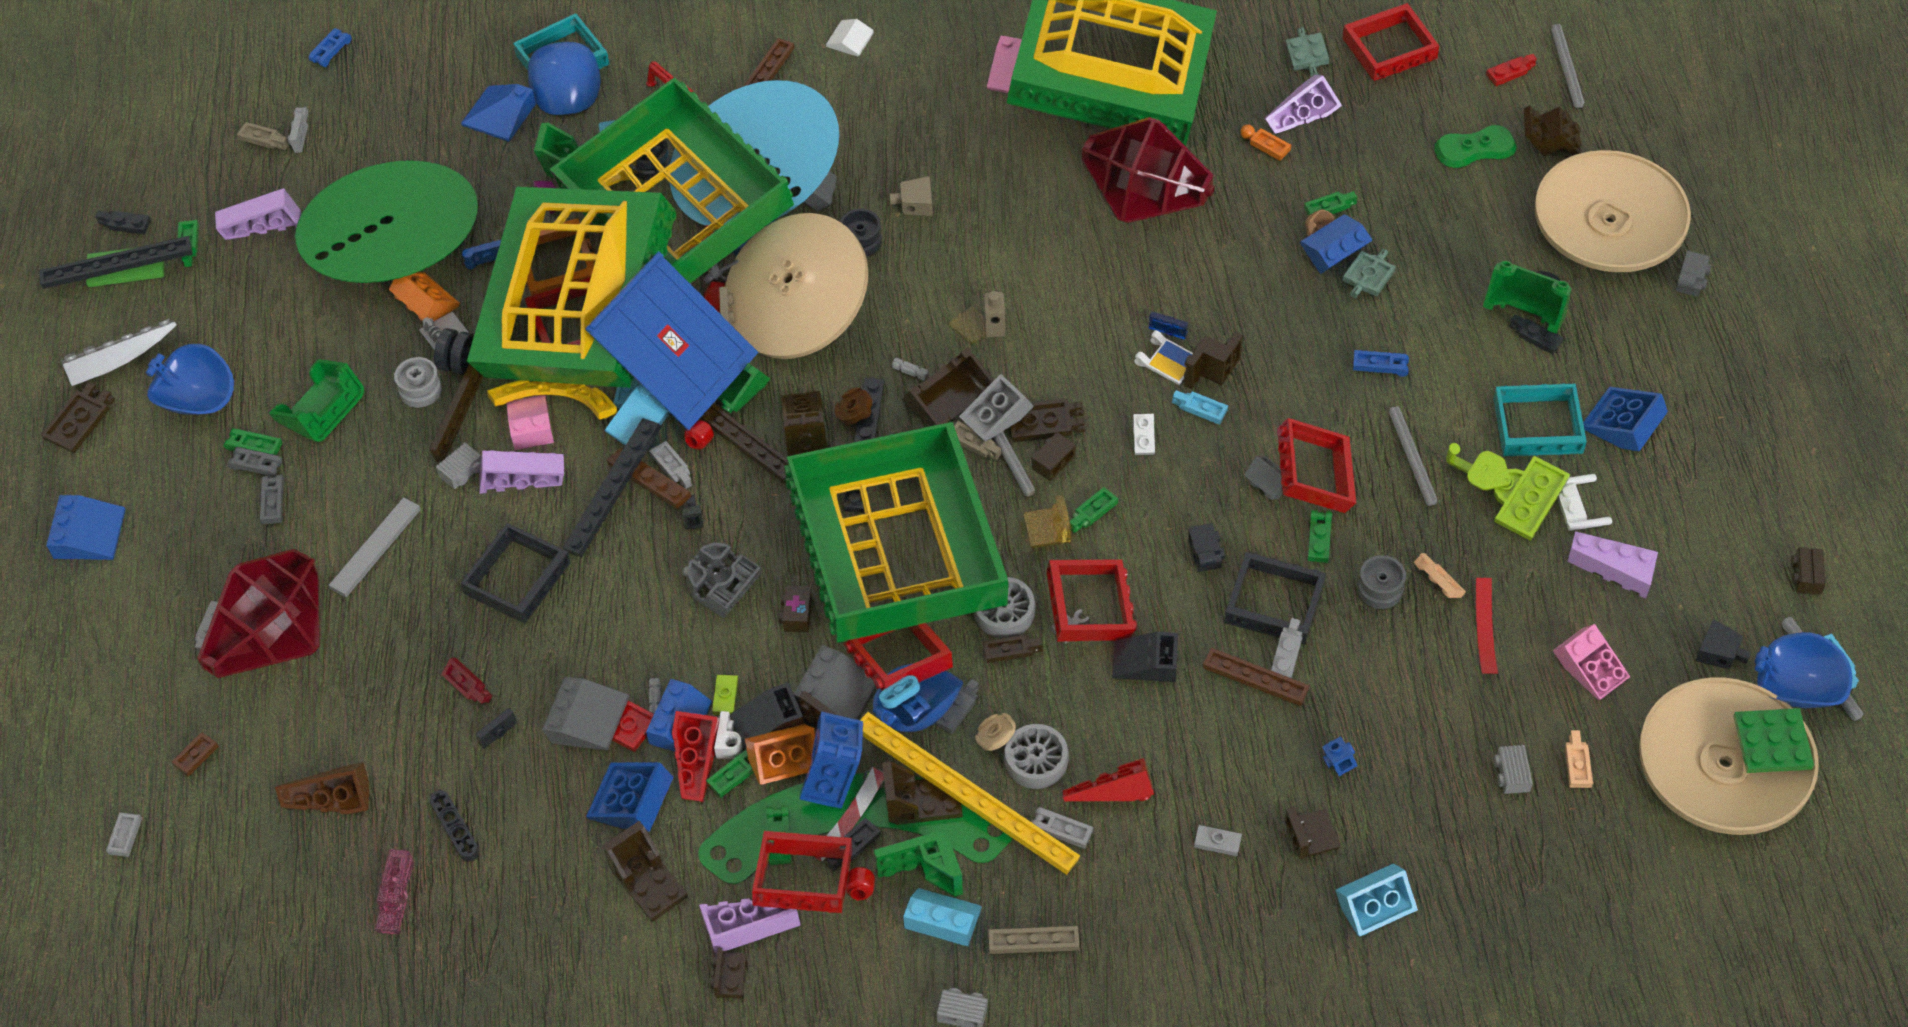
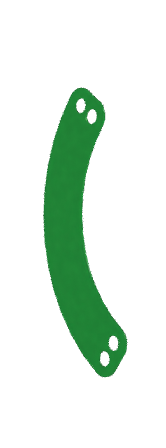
M855 773L842 809L800 800V792L804 783L774 793L747 807L725 822L701 844L698 852L701 864L723 882L737 884L745 881L757 868L764 831H767L766 807L776 809L788 805L790 833L810 835L828 833L838 823L866 781L867 773ZM914 777L915 780L923 779V778ZM884 780L867 809L855 824V826L866 818L879 828L898 829L922 836L938 831L949 836L955 851L976 863H986L993 860L1013 839L1004 832L998 837L990 836L987 828L991 823L962 803L963 817L902 825L891 823L888 820ZM774 817V822L782 821V817ZM979 838L986 839L989 842V848L984 852L976 851L973 847L975 840ZM716 846H721L726 850V855L721 860H714L710 856L711 850ZM731 859H738L742 862V868L735 873L729 872L726 869L727 862Z

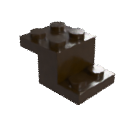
M1531 105L1524 108L1525 137L1544 156L1562 148H1565L1572 156L1581 153V128L1577 122L1571 119L1568 112H1565L1559 106L1541 115Z
M1236 332L1232 338H1228L1225 344L1208 336H1205L1201 342L1199 341L1195 346L1194 353L1188 355L1185 360V387L1192 390L1201 376L1222 386L1241 359L1243 335Z

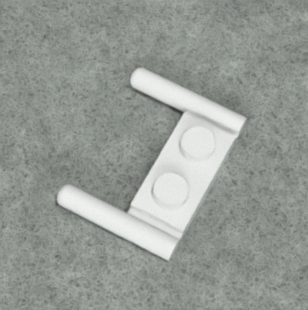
M1595 474L1570 477L1557 497L1568 531L1612 524L1611 517L1587 520L1576 484L1595 482L1597 480Z

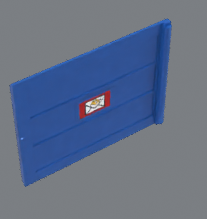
M659 251L585 328L687 430H690L747 364L759 353Z

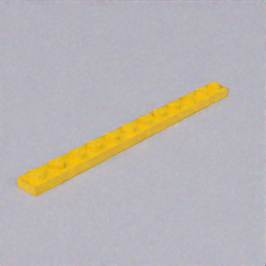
M869 712L860 720L863 721V737L1066 875L1078 862L1079 854Z

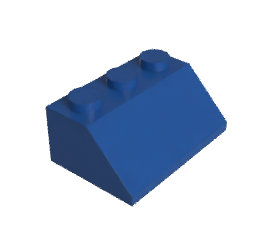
M1344 214L1300 241V244L1319 273L1322 274L1372 241V238L1361 223Z
M670 679L646 731L649 744L675 752L672 736L675 712L707 715L712 705V700L692 685Z

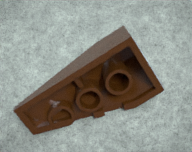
M363 762L275 786L280 806L283 808L320 810V812L333 811L347 815L366 811L369 807V780Z

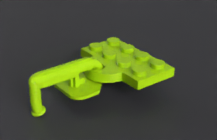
M1457 443L1450 444L1446 462L1467 473L1468 481L1481 490L1493 489L1497 501L1503 505L1494 522L1531 541L1570 478V474L1536 456H1533L1525 471L1507 469L1505 460L1490 451L1480 453L1474 464H1471L1456 456L1460 452V446Z

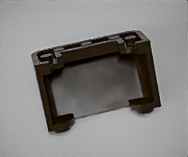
M967 347L959 356L953 358L923 383L921 382L918 386L916 385L901 400L929 426L949 423L967 409L994 379L969 347Z

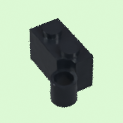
M1213 523L1189 527L1188 541L1197 572L1222 568V560L1225 559L1223 547L1220 548L1219 532L1214 530Z

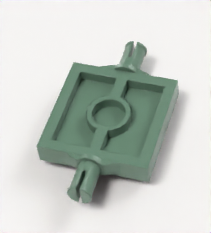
M1298 28L1297 33L1299 37L1286 40V47L1293 71L1309 69L1311 77L1318 75L1316 68L1320 65L1329 64V57L1322 34L1306 35L1304 28Z
M1381 249L1377 256L1361 251L1343 276L1344 282L1354 286L1350 292L1352 297L1357 298L1361 291L1376 297L1381 292L1396 266L1384 260L1388 255L1387 250Z

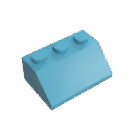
M1394 863L1335 890L1343 913L1359 937L1418 910L1406 871Z
M918 888L910 897L903 916L904 928L968 946L982 906Z

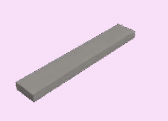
M403 497L329 584V588L347 597L421 510L420 506Z

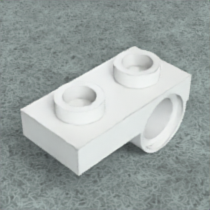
M1134 414L1135 455H1155L1154 414Z

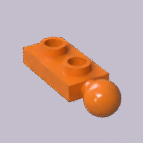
M1244 125L1240 130V134L1244 139H1250V145L1279 161L1291 150V144L1262 128L1256 133L1253 126Z

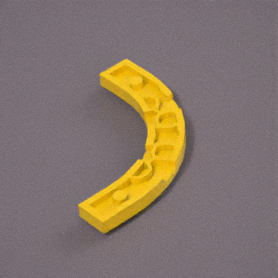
M519 380L487 390L488 398L495 406L504 405L507 402L528 396L559 395L584 403L599 420L617 414V407L604 392L596 387L590 388L582 384Z

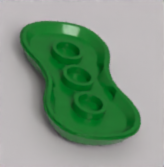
M1491 125L1472 134L1453 133L1444 135L1436 141L1434 149L1441 163L1448 167L1460 168L1479 159L1508 158L1516 152L1517 146L1514 137L1507 128L1500 125Z

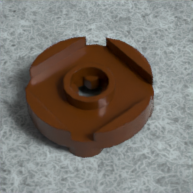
M856 387L846 391L841 396L843 399L840 404L837 402L835 405L836 417L846 426H851L871 415L872 397L866 390Z

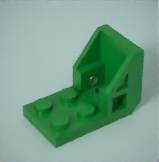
M541 123L534 152L546 175L554 179L550 168L580 146L577 145L572 135L550 123Z
M937 831L874 850L878 878L883 876L890 877L903 870L910 871L921 865L927 882L954 897L963 895L962 873L949 836Z

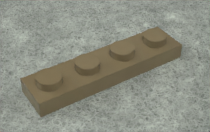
M1078 926L989 930V954L1079 950Z

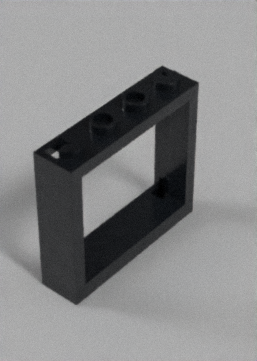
M507 523L501 531H498L493 542L487 545L480 559L474 562L473 568L469 573L464 575V579L461 582L465 595L525 624L570 565L569 553ZM512 541L552 560L518 606L477 587Z
M1246 552L1226 609L1225 623L1280 638L1284 627L1289 628L1290 622L1235 607L1248 568L1311 584L1316 587L1304 624L1299 625L1298 631L1302 632L1301 644L1306 645L1325 585L1326 573Z

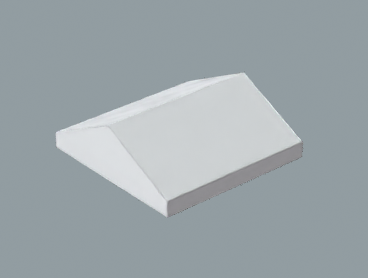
M858 19L841 20L828 40L826 47L859 57L873 35L874 30Z

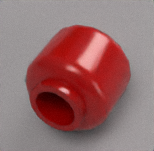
M698 420L690 430H685V442L693 449H703L714 437L712 427L707 422Z
M864 867L851 869L848 874L846 893L858 901L869 898L874 891V873Z

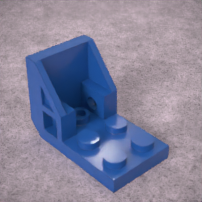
M821 712L812 749V762L800 792V800L842 809L860 762L863 721Z

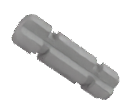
M896 357L892 362V368L896 370L901 369V372L913 377L918 376V379L923 381L929 375L927 369L922 367L919 369V366L907 361L903 362L900 358Z
M659 678L649 679V712L653 714L661 701V682Z

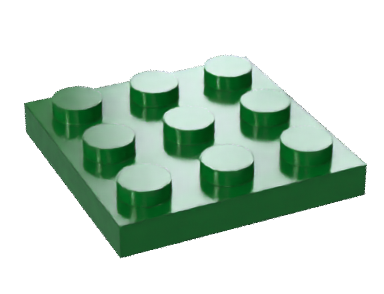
M1800 708L1740 711L1734 713L1733 718L1746 773L1813 769L1814 762Z

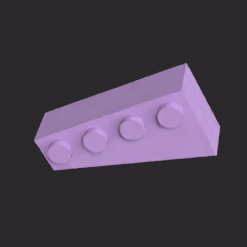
M482 451L479 494L487 493L488 489H496L497 492L505 491V488L516 487L517 490H521L529 485H534L535 488L561 486L564 477L563 454Z
M1575 531L1567 562L1588 572H1596L1602 575L1603 579L1609 582L1613 580L1621 584L1622 588L1628 591L1632 589L1640 593L1639 596L1646 599L1651 586L1658 552Z

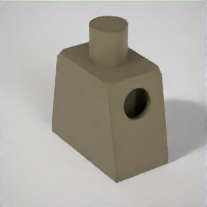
M930 176L901 182V193L890 194V204H902V213L904 215L933 216Z
M996 291L985 293L986 337L1005 336L1004 293ZM993 317H998L997 323L992 322Z

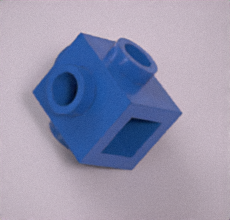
M1341 736L1322 747L1326 754L1323 756L1328 768L1333 766L1338 776L1358 766L1353 757V754H1355L1350 742L1345 744Z

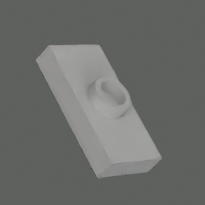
M119 812L106 849L109 855L129 857L142 820L140 815Z
M1199 825L1194 848L1238 856L1242 834Z

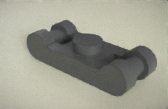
M236 447L233 451L234 456L229 459L227 466L233 470L251 471L271 478L276 476V469L281 466L283 460L276 455Z

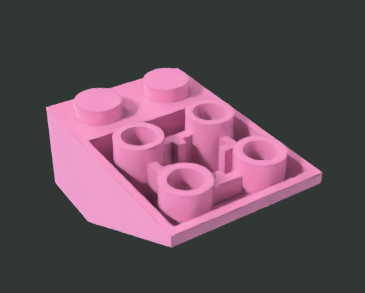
M1595 624L1582 628L1552 650L1563 667L1598 700H1601L1630 678Z

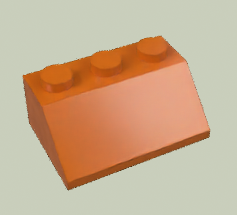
M417 272L394 279L389 288L395 295L394 297L406 304V308L415 312L421 321L426 317L436 321L460 305L453 296L425 272Z
M803 724L745 739L748 760L760 785L808 773L812 762V749L815 739L814 728Z

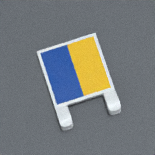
M1154 331L1150 341L1152 344L1159 345L1160 347L1151 359L1143 352H1138L1134 362L1136 365L1147 367L1180 385L1184 380V373L1186 371L1185 360L1188 355L1193 353L1166 339L1159 331Z

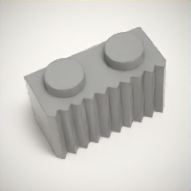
M464 443L436 466L438 475L453 489H456L459 485H464L471 475L480 472L482 455L467 443Z
M1525 745L1499 747L1497 755H1494V765L1500 771V774H1498V785L1503 787V793L1530 792L1533 783Z
M956 988L943 989L937 1011V1021L939 1023H947L948 1025H956L957 1027H983L988 1008V998H984L980 993L964 994Z

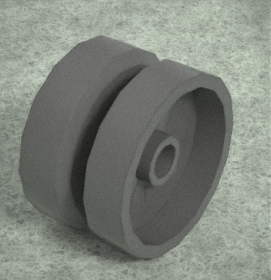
M1384 555L1374 556L1365 561L1361 567L1358 581V594L1361 600L1375 609H1387L1399 603L1403 596L1406 582V571L1403 565L1397 559Z

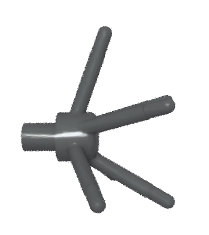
M737 259L722 268L715 264L708 270L709 273L703 280L707 284L714 278L727 281V277L722 274L730 270L731 266L737 264L739 260Z

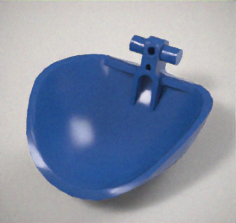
M556 42L537 49L529 60V88L533 89L535 102L544 112L553 115L571 114L586 110L595 102L601 83L600 71L593 52L587 46L577 42Z
M203 344L184 345L176 349L164 364H162V361L165 357L159 353L148 364L149 368L145 373L150 377L155 373V377L149 386L147 396L153 404L168 411L188 415L214 413L222 409L232 396L234 390L232 372L224 359L209 346Z
M1800 632L1784 635L1774 640L1768 648L1762 646L1756 654L1755 670L1758 671L1757 684L1777 695L1775 700L1786 702L1792 707L1822 708L1841 704L1850 695L1853 677L1848 659L1835 644L1819 634Z
M912 664L903 665V666H900V667H898V668H895V669H893L891 672H889L887 675H889V674H891V673H894V672H896V671H898V670H900V669H903V668H905V667H907V666H909V665H912ZM944 671L919 682L920 689L917 693L928 702L932 710L927 715L924 714L919 717L920 720L915 723L898 706L895 708L883 707L879 699V695L882 692L880 689H877L874 696L873 713L876 714L879 720L897 731L916 732L926 729L936 723L951 708L958 697L963 681L952 673Z

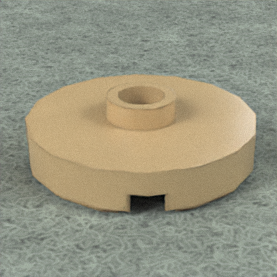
M1002 713L1003 715L994 714L986 718L977 729L979 732L978 735H975V739L982 749L988 751L998 749L1012 738L1016 724L1007 713Z

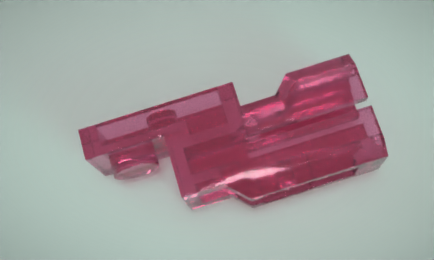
M390 849L388 851L377 897V903L380 907L375 927L377 933L399 935L408 897L406 888L414 866L411 853L407 850Z

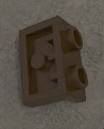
M718 947L717 955H713V968H716L715 975H711L710 988L714 989L716 998L743 999L747 961L746 953H724L723 947Z

